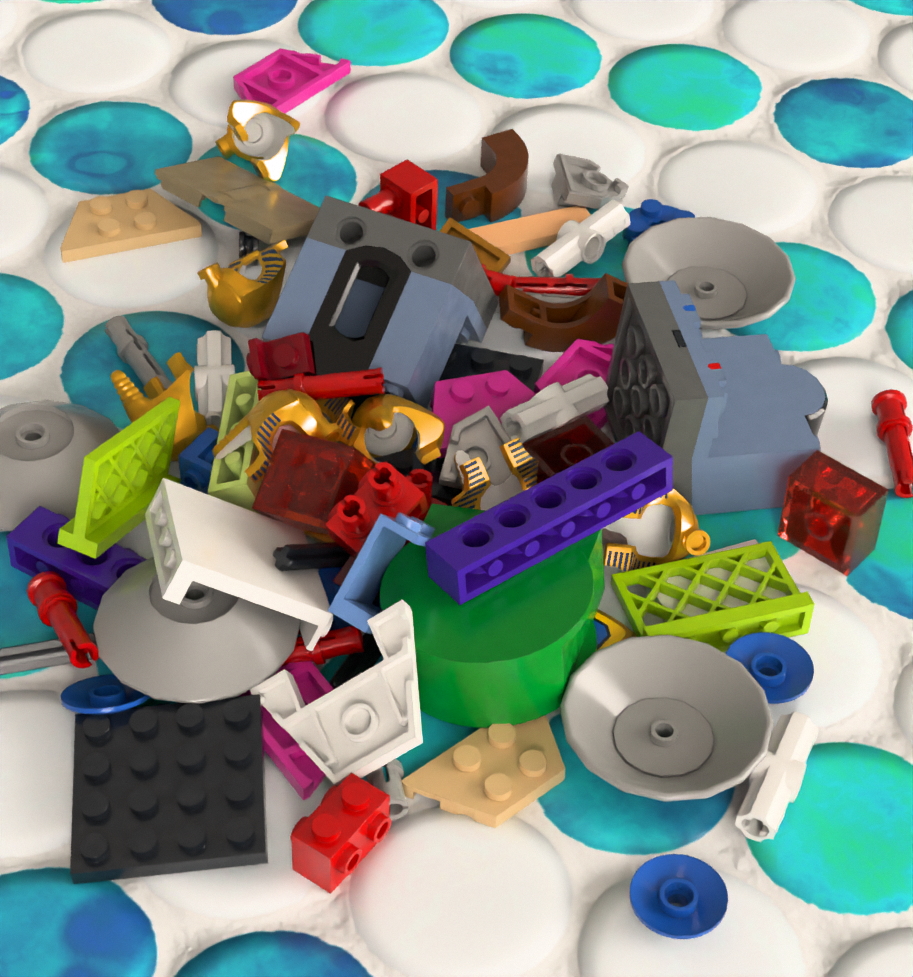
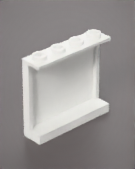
M162 479L145 513L162 598L180 605L191 582H198L301 619L299 628L307 650L313 651L319 638L327 635L333 622V614L328 611L330 605L318 570L280 571L275 567L276 558L273 556V552L277 547H284L289 544H308L304 530L168 479Z

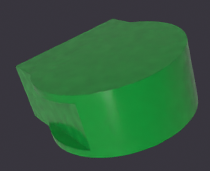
M431 504L424 522L435 528L432 536L437 537L485 512V510ZM602 529L461 605L428 577L426 548L412 542L404 546L390 562L384 573L380 587L381 610L384 611L403 600L412 610L420 710L436 719L451 724L489 728L492 724L510 723L511 725L525 723L558 709L570 675L597 651V635L593 621L605 590Z

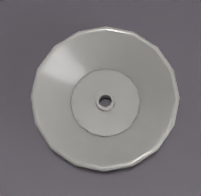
M713 217L677 218L651 226L630 242L622 261L626 283L675 280L681 294H690L701 320L700 328L703 329L742 328L770 318L789 301L796 281L789 256L770 237L742 223Z
M52 400L16 403L1 408L0 530L13 531L39 506L56 514H62L69 520H72L76 516L84 457L120 432L109 418L83 405Z
M153 556L126 570L104 593L93 623V630L99 657L121 683L156 700L200 704L237 697L272 677L294 651L301 619L195 581L191 582L180 605L162 598Z
M672 635L629 637L595 651L570 675L560 705L566 741L590 772L623 792L663 802L707 799L742 783L766 757L774 724L765 690L742 663L707 643Z

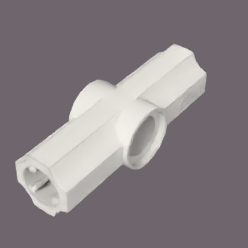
M612 199L581 223L575 220L567 221L560 228L556 241L531 259L532 270L538 277H561L581 261L587 264L596 262L602 256L606 242L631 224L629 213L625 211L620 202Z
M213 330L207 331L203 337L198 339V366H194L196 401H198V413L205 416L206 425L214 424L220 429L229 377L235 374V364H232L231 338L223 335L221 331Z
M591 374L563 386L559 382L553 383L538 392L531 400L507 410L500 417L502 426L511 440L519 438L522 445L547 433L554 437L569 429L580 418L603 408L609 402L607 397L608 386L601 376L594 377Z
M793 711L788 715L781 714L779 721H777L774 732L770 737L766 757L751 772L748 784L749 789L737 814L735 826L742 830L745 837L758 842L765 839H774L789 802H795L805 775L806 761L819 728L811 722L809 716Z

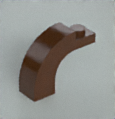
M513 129L482 137L480 167L487 174L446 187L445 217L447 219L450 217L457 222L484 215L491 223L507 216L521 204L527 189L529 155L524 141Z
M605 273L586 295L566 303L545 302L506 285L499 294L500 318L509 326L522 329L525 345L549 352H565L577 339L604 344L616 337L627 283Z

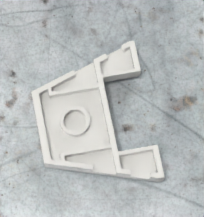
M403 600L367 620L383 656V661L307 706L304 704L293 675L285 669L250 689L252 695L260 694L261 704L270 712L275 721L295 739L299 747L337 786L350 773L363 778L423 743L413 616L410 606Z

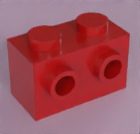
M350 773L339 786H332L325 793L320 806L309 817H302L291 832L293 870L331 894L389 831L391 826V818L389 817L390 795L353 773Z

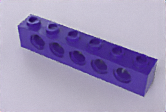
M638 431L425 542L428 577L461 605L573 543L584 539L673 490V456Z
M39 506L6 536L11 566L31 577L46 571L60 574L66 583L67 591L76 600L98 611L102 596L126 570L147 560L138 555L134 550L124 548L116 543L96 559L57 544L59 528L70 520L62 514H56Z

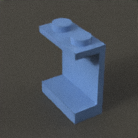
M398 512L396 518L380 514L328 611L359 630L373 634L367 620L382 612L380 608L372 603L380 590L381 581L388 565L403 548L406 540L425 547V542L435 538L432 536L435 528L416 517H409L401 512Z

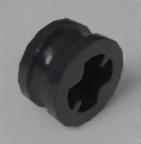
M239 232V258L259 250V239L248 236L245 232ZM258 259L253 261L254 265H259Z

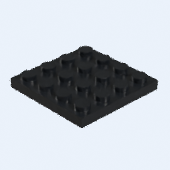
M260 694L232 697L200 704L174 703L137 707L107 715L75 714L70 875L74 884L268 863L263 710Z

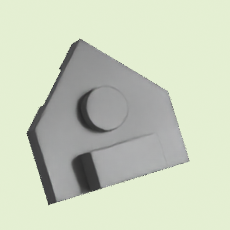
M557 154L553 166L556 175L551 186L557 205L565 207L578 205L599 210L612 199L617 201L625 197L629 186L619 178L614 179V181L610 180L600 172L601 167L593 161L564 154Z
M490 406L453 425L439 484L462 490L456 464L454 463V455L458 450H463L467 453L471 460L480 457L492 485H500L510 477L511 471L499 447L512 440Z

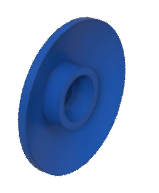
M768 632L748 634L733 642L726 652L728 656L742 663L765 690L768 704L793 701L802 696L812 683L814 666L811 657L800 644L783 635Z
M114 674L100 675L78 681L68 686L61 693V703L66 709L88 715H107L123 712L138 706L150 698L121 683Z
M666 854L652 858L636 871L630 884V904L637 918L653 932L668 938L692 939L703 936L714 930L726 914L728 892L723 879L710 865L692 856ZM672 903L681 904L682 907L674 906Z

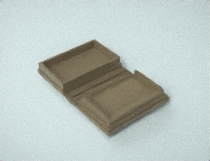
M220 156L155 170L157 179L161 180L162 189L196 207H200L201 201L205 200V198L210 199L216 204L223 205V210L226 211L225 222L267 244L307 235L320 207L282 189L278 184L269 182Z

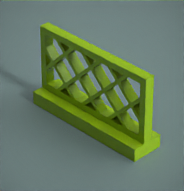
M168 397L84 457L76 516L59 528L57 544L96 559L146 519L145 513L163 478L180 484V478L168 474L180 400Z
M771 541L611 574L610 584L636 637L672 635L707 643L721 652H726L737 639L752 633L768 632L788 638L809 633L815 604L808 591L800 593ZM765 557L770 568L766 573L746 564L750 560ZM719 567L732 572V574L725 581L707 574V571ZM739 575L761 583L757 591L753 592L735 585ZM681 576L692 582L688 589L685 590L666 581L670 577ZM640 584L652 590L645 599L630 593L627 586ZM699 584L719 591L720 594L713 601L694 592ZM767 587H771L784 592L786 596L771 599L763 596ZM659 592L680 600L675 610L654 602ZM727 595H730L749 604L731 608L723 605V602ZM687 604L708 611L706 614L692 617L682 612ZM648 612L668 621L645 626L643 618Z

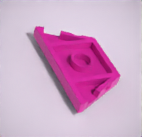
M280 48L233 76L234 89L241 100L268 103L281 112L287 113L351 73V61L341 58L336 65L321 62V55L303 54Z
M577 339L535 383L534 393L537 394L553 383L559 382L563 386L588 374L594 377L601 376L606 382L614 344L603 345L596 341ZM604 407L580 418L578 422L571 426L567 438L576 449L582 451L608 422Z
M507 370L435 381L431 391L430 407L432 412L439 416L445 424L444 438L440 449L441 456L438 458L446 456L454 424L490 406L502 425L500 417L507 410L531 400L536 393ZM570 428L554 437L547 433L530 442L567 436Z
M311 661L289 663L281 666L275 673L277 674L285 669L293 675L305 706L334 690ZM248 690L239 696H248L252 694L251 691ZM262 705L264 750L304 801L310 798L326 775Z

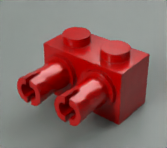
M407 159L381 173L380 191L360 201L358 206L436 230L438 179Z
M387 461L380 462L374 466L375 468L370 469L358 483L356 493L343 498L344 500L338 502L327 517L329 521L325 526L330 538L354 559L357 558L380 514L396 518L398 512H401L409 517L413 516L419 519L429 508L425 494Z

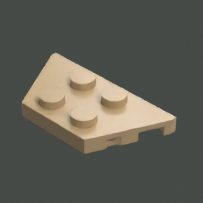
M152 189L132 190L128 193L106 197L98 196L93 199L79 201L60 248L62 262H71L202 237V228L200 221Z
M545 715L517 725H511L510 723L492 724L489 728H479L401 780L405 797L414 799L416 793L440 801V809L456 815H468L476 822L496 828L564 781L566 768Z

